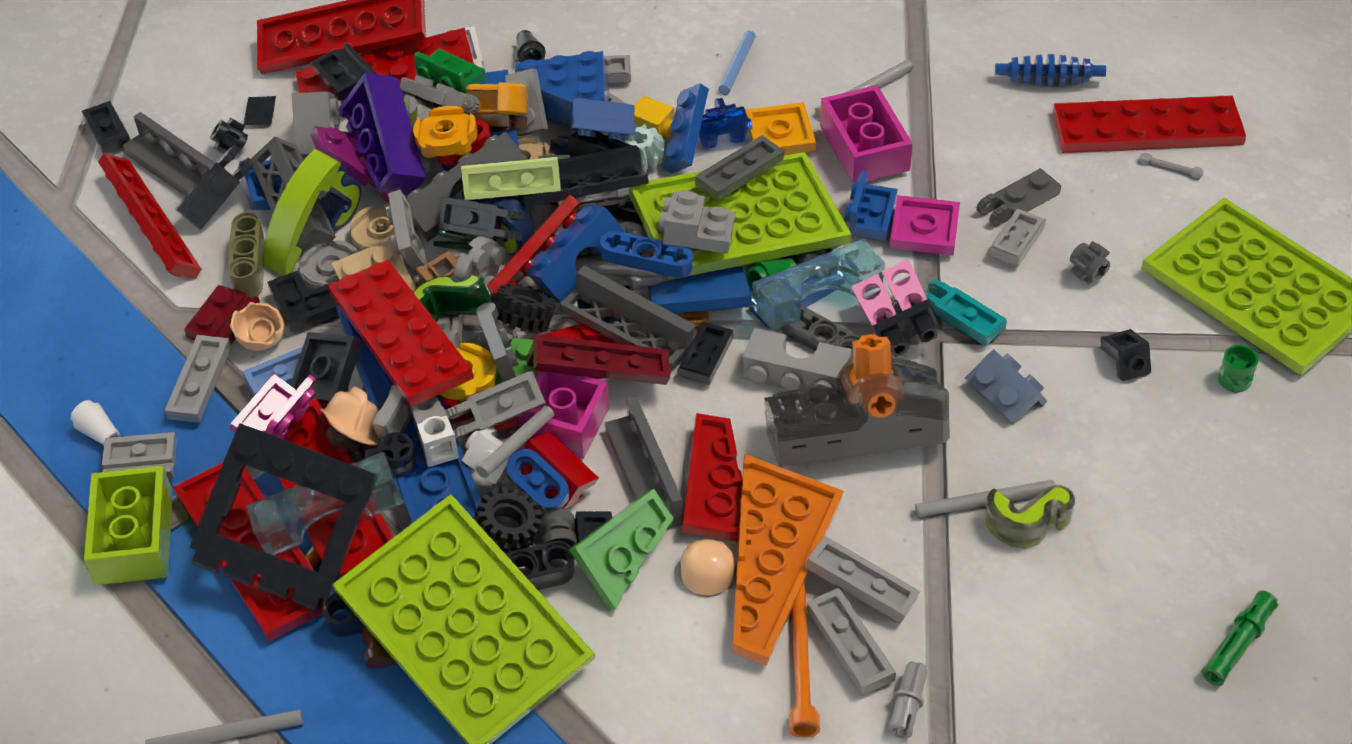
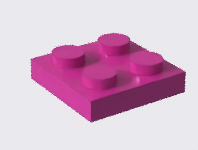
M897 195L890 248L954 256L960 202Z

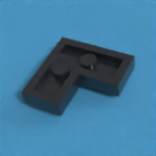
M298 271L267 281L269 291L291 333L338 315L336 309L338 305L330 295L329 284L308 291Z

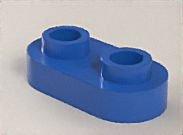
M522 449L510 456L507 462L509 477L524 493L529 494L530 498L533 501L535 500L540 508L547 511L560 509L567 503L570 492L566 481L536 452ZM529 465L533 467L530 474H521V469L524 466ZM556 489L558 494L555 498L549 499L546 498L547 491Z

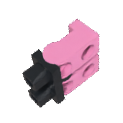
M909 259L882 271L895 299L893 302L878 274L851 286L876 336L887 337L890 341L891 354L894 357L906 353L909 349L906 340L917 334L921 342L925 343L938 337L936 329L938 322ZM900 273H908L910 275L893 283L894 277ZM877 287L880 289L863 298V293L868 288Z

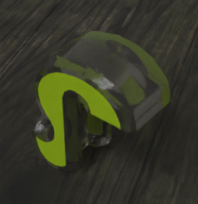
M1052 484L1018 510L1009 499L996 489H992L986 499L984 511L985 525L995 538L1011 547L1026 549L1036 546L1045 538L1049 524L1055 525L1057 530H1063L1069 525L1074 510L1075 496L1068 487Z

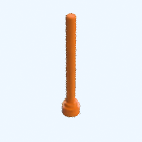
M804 582L792 609L796 705L789 714V732L795 737H813L820 732V715L815 710V707L811 705L806 589Z

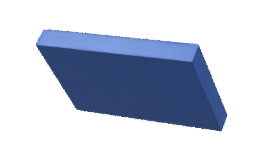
M743 266L691 275L648 287L650 301L674 314L751 306V294Z

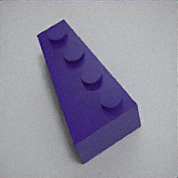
M365 72L339 107L338 112L341 117L347 118L346 128L349 134L356 136L358 140L356 148L359 154L366 156L365 166L378 192L391 193L401 190L403 195H409L419 187L426 176L398 78Z

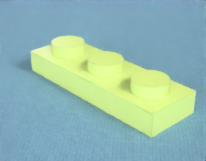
M558 157L461 166L465 200L561 191Z

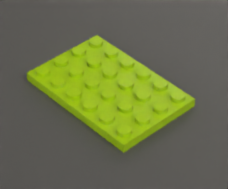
M806 152L785 155L783 161L719 201L714 200L695 186V177L702 171L650 180L649 184L629 187L628 194L648 237L663 241L664 232L658 231L660 214L663 211L665 197L672 198L673 192L692 191L697 195L705 196L704 208L722 207L728 211L736 212L728 253L689 248L693 253V269L687 276L850 244L851 232ZM667 276V277H668V280L676 279V278H677V277Z
M1225 197L1143 259L1142 270L1300 376L1352 333V278Z
M451 494L332 584L335 592L466 744H492L595 659V653Z

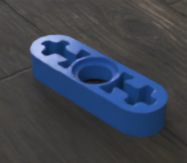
M620 231L607 232L600 239V255L609 263L677 278L687 276L693 269V253L687 247L666 245L661 240ZM651 251L655 255L645 258L638 255V253Z

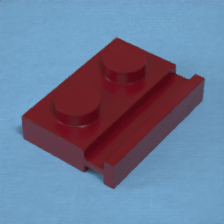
M218 285L184 328L186 337L195 340L197 335L229 338L232 345L236 340L230 327L232 314L234 311H241L250 302L260 303L259 297L254 296L250 298L244 292Z

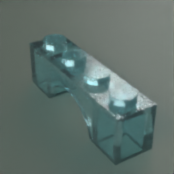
M864 239L753 282L751 306L770 329L775 330L800 320L802 300L815 291L835 289L855 296L851 286L876 274L879 275L883 283L884 276L882 271L885 270V261ZM877 287L868 288L867 290H865L864 293L876 289Z
M384 452L351 464L378 475L364 511L365 514L373 516L404 503L396 477ZM298 485L246 505L254 535L263 550L268 554L274 555L302 544L304 533L312 523L327 514L342 511L345 502Z

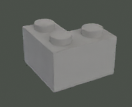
M328 91L291 94L295 145L301 156H308L315 149L311 138V133L315 126L335 128V125H339V118H343L338 112L342 101L337 100V96Z

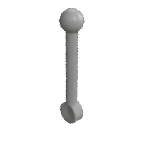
M1142 153L1139 158V163L1145 166L1150 164L1191 174L1195 179L1201 178L1203 175V170L1200 167L1190 168L1155 159L1149 153Z

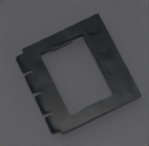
M239 423L189 547L196 550L192 564L217 574L223 561H226L227 563L223 571L224 577L252 586L257 574H260L258 590L286 599L291 588L294 587L296 589L292 602L317 611L322 599H326L333 594L334 588L332 584L338 581L378 475ZM246 465L345 502L325 549V555L318 572L218 535L225 517H228L242 484L239 481Z

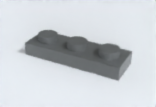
M762 135L697 174L695 186L714 200L719 201L783 161L784 150Z

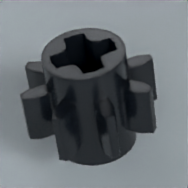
M231 117L228 122L221 119L214 127L210 139L216 142L213 148L224 154L234 144L239 149L237 152L239 154L248 139V134L242 132L245 125Z

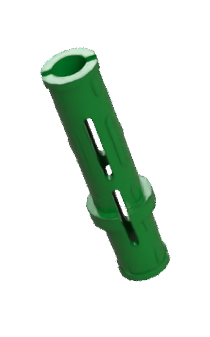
M1263 590L1258 591L1245 611L1239 612L1234 619L1235 625L1201 670L1202 676L1209 683L1215 686L1223 685L1229 673L1246 652L1251 642L1255 638H1259L1265 631V622L1279 606L1278 600L1273 594Z

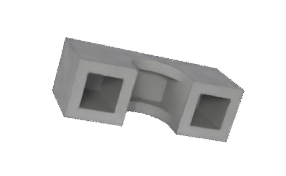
M754 328L743 355V379L782 387L791 391L817 395L821 398L841 399L844 389L840 381L845 380L846 373L851 367L852 349L819 342L813 355L807 358H794L786 353V334Z

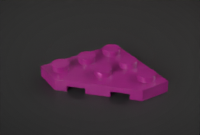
M315 126L311 133L315 148L347 168L346 174L357 179L362 186L365 187L369 183L376 188L365 166L367 158L365 155L359 154L356 148L358 143L356 136L332 127ZM382 192L380 198L390 204L388 193Z

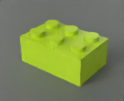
M164 466L91 473L84 562L95 586L168 577L173 491Z

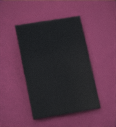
M276 96L248 97L243 125L272 124Z

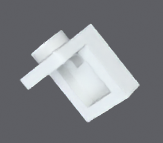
M493 427L481 431L476 430L465 444V448L468 450L462 461L476 470L485 459L503 444L494 437L497 430ZM509 458L487 477L489 481L495 485L502 481L507 472Z

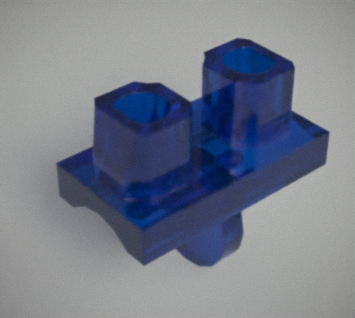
M722 97L716 98L714 100L715 108L705 109V114H703L698 137L704 149L716 147L718 145V136L727 134L730 142H744L747 130L752 129V120L748 118L744 106L736 107L735 104L725 105Z

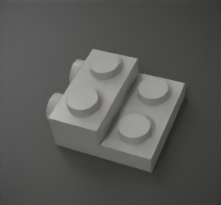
M692 191L673 192L672 198L665 197L658 231L664 232L663 244L728 253L736 212L728 211L722 207L704 208L705 196L697 195Z

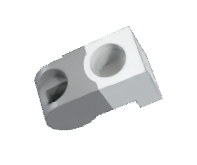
M433 397L411 407V416L428 467L459 458L454 431L438 397Z

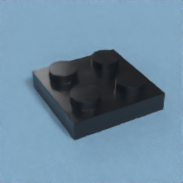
M307 332L290 386L297 390L306 378L311 375L316 378L312 387L316 393L312 399L317 398L319 403L329 404L337 392L348 391L363 341L355 336Z

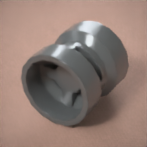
M558 508L548 510L542 514L540 532L543 537L541 538V544L553 541H562L571 547L577 544V538L573 532L575 529L574 515L570 511Z

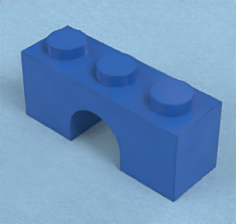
M594 204L586 206L577 213L576 220L568 228L563 229L555 236L554 243L532 260V266L526 273L544 294L548 293L551 295V298L555 299V302L561 303L575 289L577 275L575 261L579 252L587 247L592 254L601 256L600 239L605 233L610 231L626 232L605 207Z

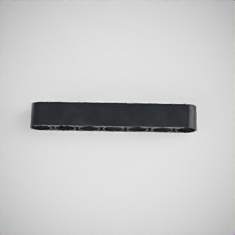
M553 541L505 553L517 568L527 567L532 570L530 574L526 575V578L537 590L563 585L573 578L575 572V558L569 551L572 547L562 541ZM559 558L567 562L561 568H556L549 564L552 560ZM337 593L325 599L322 605V613L327 628L333 635L346 637L362 633L363 628L366 626ZM339 610L350 612L342 620L332 618L333 614Z

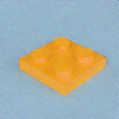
M804 102L745 109V120L751 142L763 135L783 149L784 155L816 151V140Z

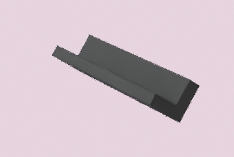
M139 112L133 116L139 135L122 145L125 154L186 196L214 161L142 112Z
M276 136L251 158L254 161L253 168L272 213L289 180L303 162L296 145ZM272 155L270 169L265 170L263 162ZM277 177L282 179L279 193L274 191ZM319 196L303 228L304 232L300 235L296 244L300 249L312 239L328 245L336 238Z
M585 265L577 272L575 289L560 303L559 311L620 344L651 348L668 346L675 350L672 356L669 357L670 371L685 356L693 341L696 328L695 324ZM578 299H581L590 304L592 308L580 309L574 306ZM612 316L618 319L619 323L607 324L601 320V317ZM640 331L647 336V339H635L629 335V332Z
M637 397L626 398L627 416L605 422V432L632 495L636 500L647 491L655 489L674 518L667 530L682 526L683 499Z

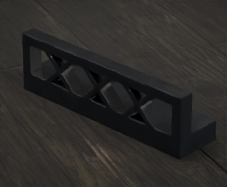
M632 145L558 159L561 191L518 195V198L526 208L562 201L569 195L577 198L649 184L648 174L642 169L639 147Z

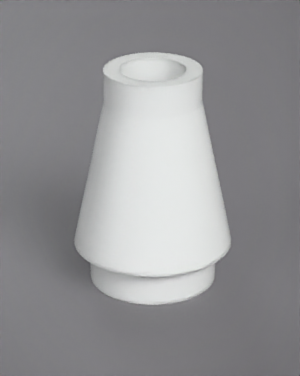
M86 400L77 405L72 411L70 419L73 422V427L103 446L105 438L121 437V433L114 427L99 403Z

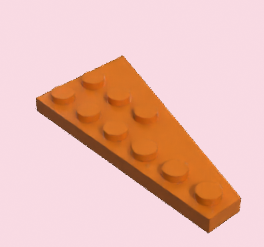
M747 454L744 455L732 652L767 666L797 596L810 571L805 568L807 559L824 535L826 536L844 491Z

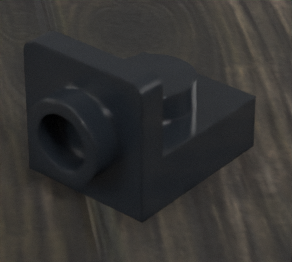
M1132 329L1100 337L1101 349L1116 360L1117 377L1121 381L1151 373L1149 342Z

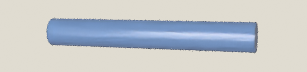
M748 30L745 32L719 86V91L722 94L730 93L756 37L753 31Z

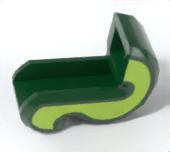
M470 274L462 281H459L456 277L446 275L435 277L422 283L413 291L436 322L438 321V316L442 314L478 316L476 310L480 305L493 302L484 278L475 274Z

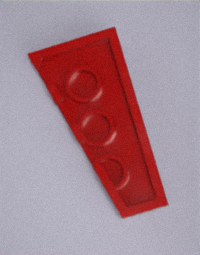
M569 195L487 285L493 303H495L498 288L502 284L507 286V283H512L516 286V283H519L525 276L528 277L526 271L532 266V260L539 253L546 251L554 243L555 236L563 229L568 228L576 220L579 201Z
M696 413L681 527L682 533L736 542L739 540L742 474L741 470L738 469L737 449L730 418Z

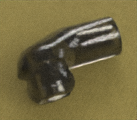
M333 426L328 428L326 437L330 440L329 444L334 449L348 453L351 461L354 463H360L365 459L364 443L347 437Z

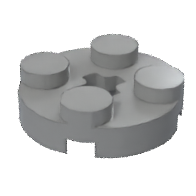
M479 236L468 244L473 247L469 254H461L453 277L462 281L470 274H475L483 277L486 285H488L496 277L500 264L505 258L506 249L498 245L494 240Z

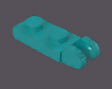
M933 279L928 283L930 293L923 290L935 315L985 347L1006 329V318L956 287L952 288L948 284L941 282V280Z

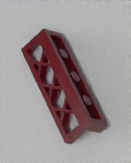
M536 334L526 356V366H533L534 371L667 385L671 378L668 349Z

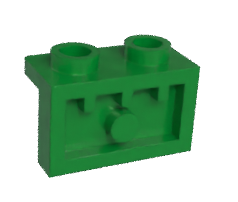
M439 48L430 56L420 52L413 56L417 75L433 80V85L437 86V83L443 84L465 94V87L467 85L480 84L486 79L485 69Z

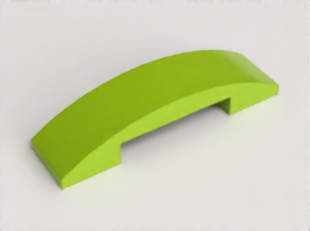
M314 149L300 164L286 185L273 212L265 239L264 265L282 276L293 272L302 252V249L297 247L296 244L320 190L329 192L341 165L340 162Z

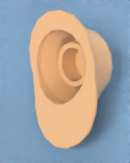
M354 386L349 392H337L327 407L320 409L328 422L340 433L360 443L378 445L379 439L373 427L374 416L378 410L375 404L367 400V394L362 389Z

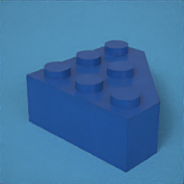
M585 51L571 56L557 55L551 59L537 61L529 59L515 64V73L528 69H537L546 120L558 125L564 122L571 125L573 100L575 98L609 102V80L603 51Z

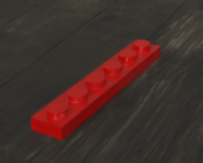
M103 153L98 163L105 172V177L112 183L117 191L116 194L129 209L128 212L140 226V231L148 238L153 246V251L161 258L166 271L176 277L185 276L196 279L202 268L130 160Z

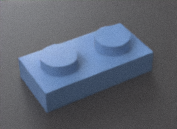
M303 347L242 371L253 396L259 392L273 374L290 385Z

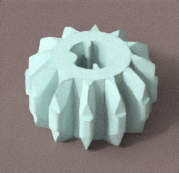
M645 124L641 127H636L635 135H627V141H622L639 147L641 166L645 172L648 168L655 170L657 164L663 162L664 140L662 135L657 133L656 128L647 129Z

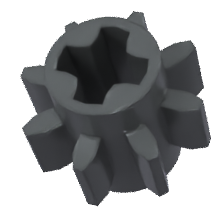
M1094 241L1089 245L1081 243L1070 255V262L1075 265L1070 272L1085 282H1089L1090 279L1098 281L1110 268V261L1106 259L1110 252Z

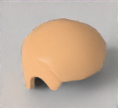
M250 302L244 309L234 311L232 314L230 327L237 342L248 350L256 352L265 351L276 345L283 336L284 321L279 310L269 304Z
M711 539L698 540L689 544L684 549L680 567L682 583L686 588L695 594L710 596L723 593L733 584L735 559L733 552L723 542Z

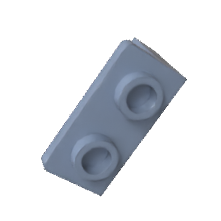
M993 349L965 379L1014 425L1037 401L1042 406L1047 402L1040 393L1044 387L1031 374L1024 378L1018 372L1022 366L1008 353L1002 357Z

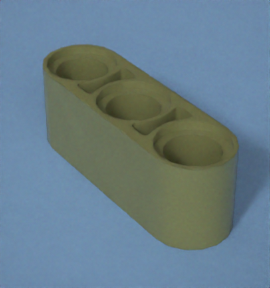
M244 212L236 215L231 223L228 273L233 289L244 292L247 297L253 298L254 296L258 297L263 290L265 237L259 216L253 212Z

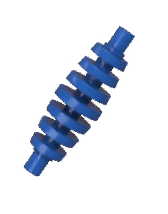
M1040 54L1035 56L1034 64H1031L1030 56L1023 57V64H1018V57H1012L1011 62L995 63V75H1008L1012 82H1017L1018 76H1022V83L1029 84L1030 76H1034V85L1040 86L1042 76H1046V86L1053 87L1054 76L1058 78V86L1065 85L1066 76L1070 78V85L1077 84L1078 77H1082V83H1089L1092 77H1106V65H1093V63H1090V59L1083 58L1082 65H1079L1078 57L1073 56L1069 65L1067 64L1066 55H1059L1058 64H1055L1054 54H1047L1046 64H1043V57Z

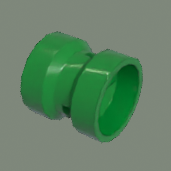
M1245 345L1228 347L1225 350L1222 360L1223 365L1220 367L1218 381L1221 386L1232 392L1248 390L1251 387L1254 372L1258 365V354L1252 348Z

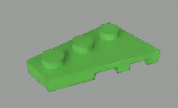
M655 489L644 493L569 549L609 611L617 608L622 600V594L628 585L633 583L639 574L640 566L648 554L653 552L674 519Z

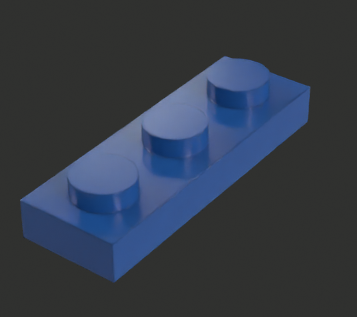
M701 83L684 89L677 98L676 112L671 124V134L665 150L663 169L671 174L690 167L693 163L709 88Z

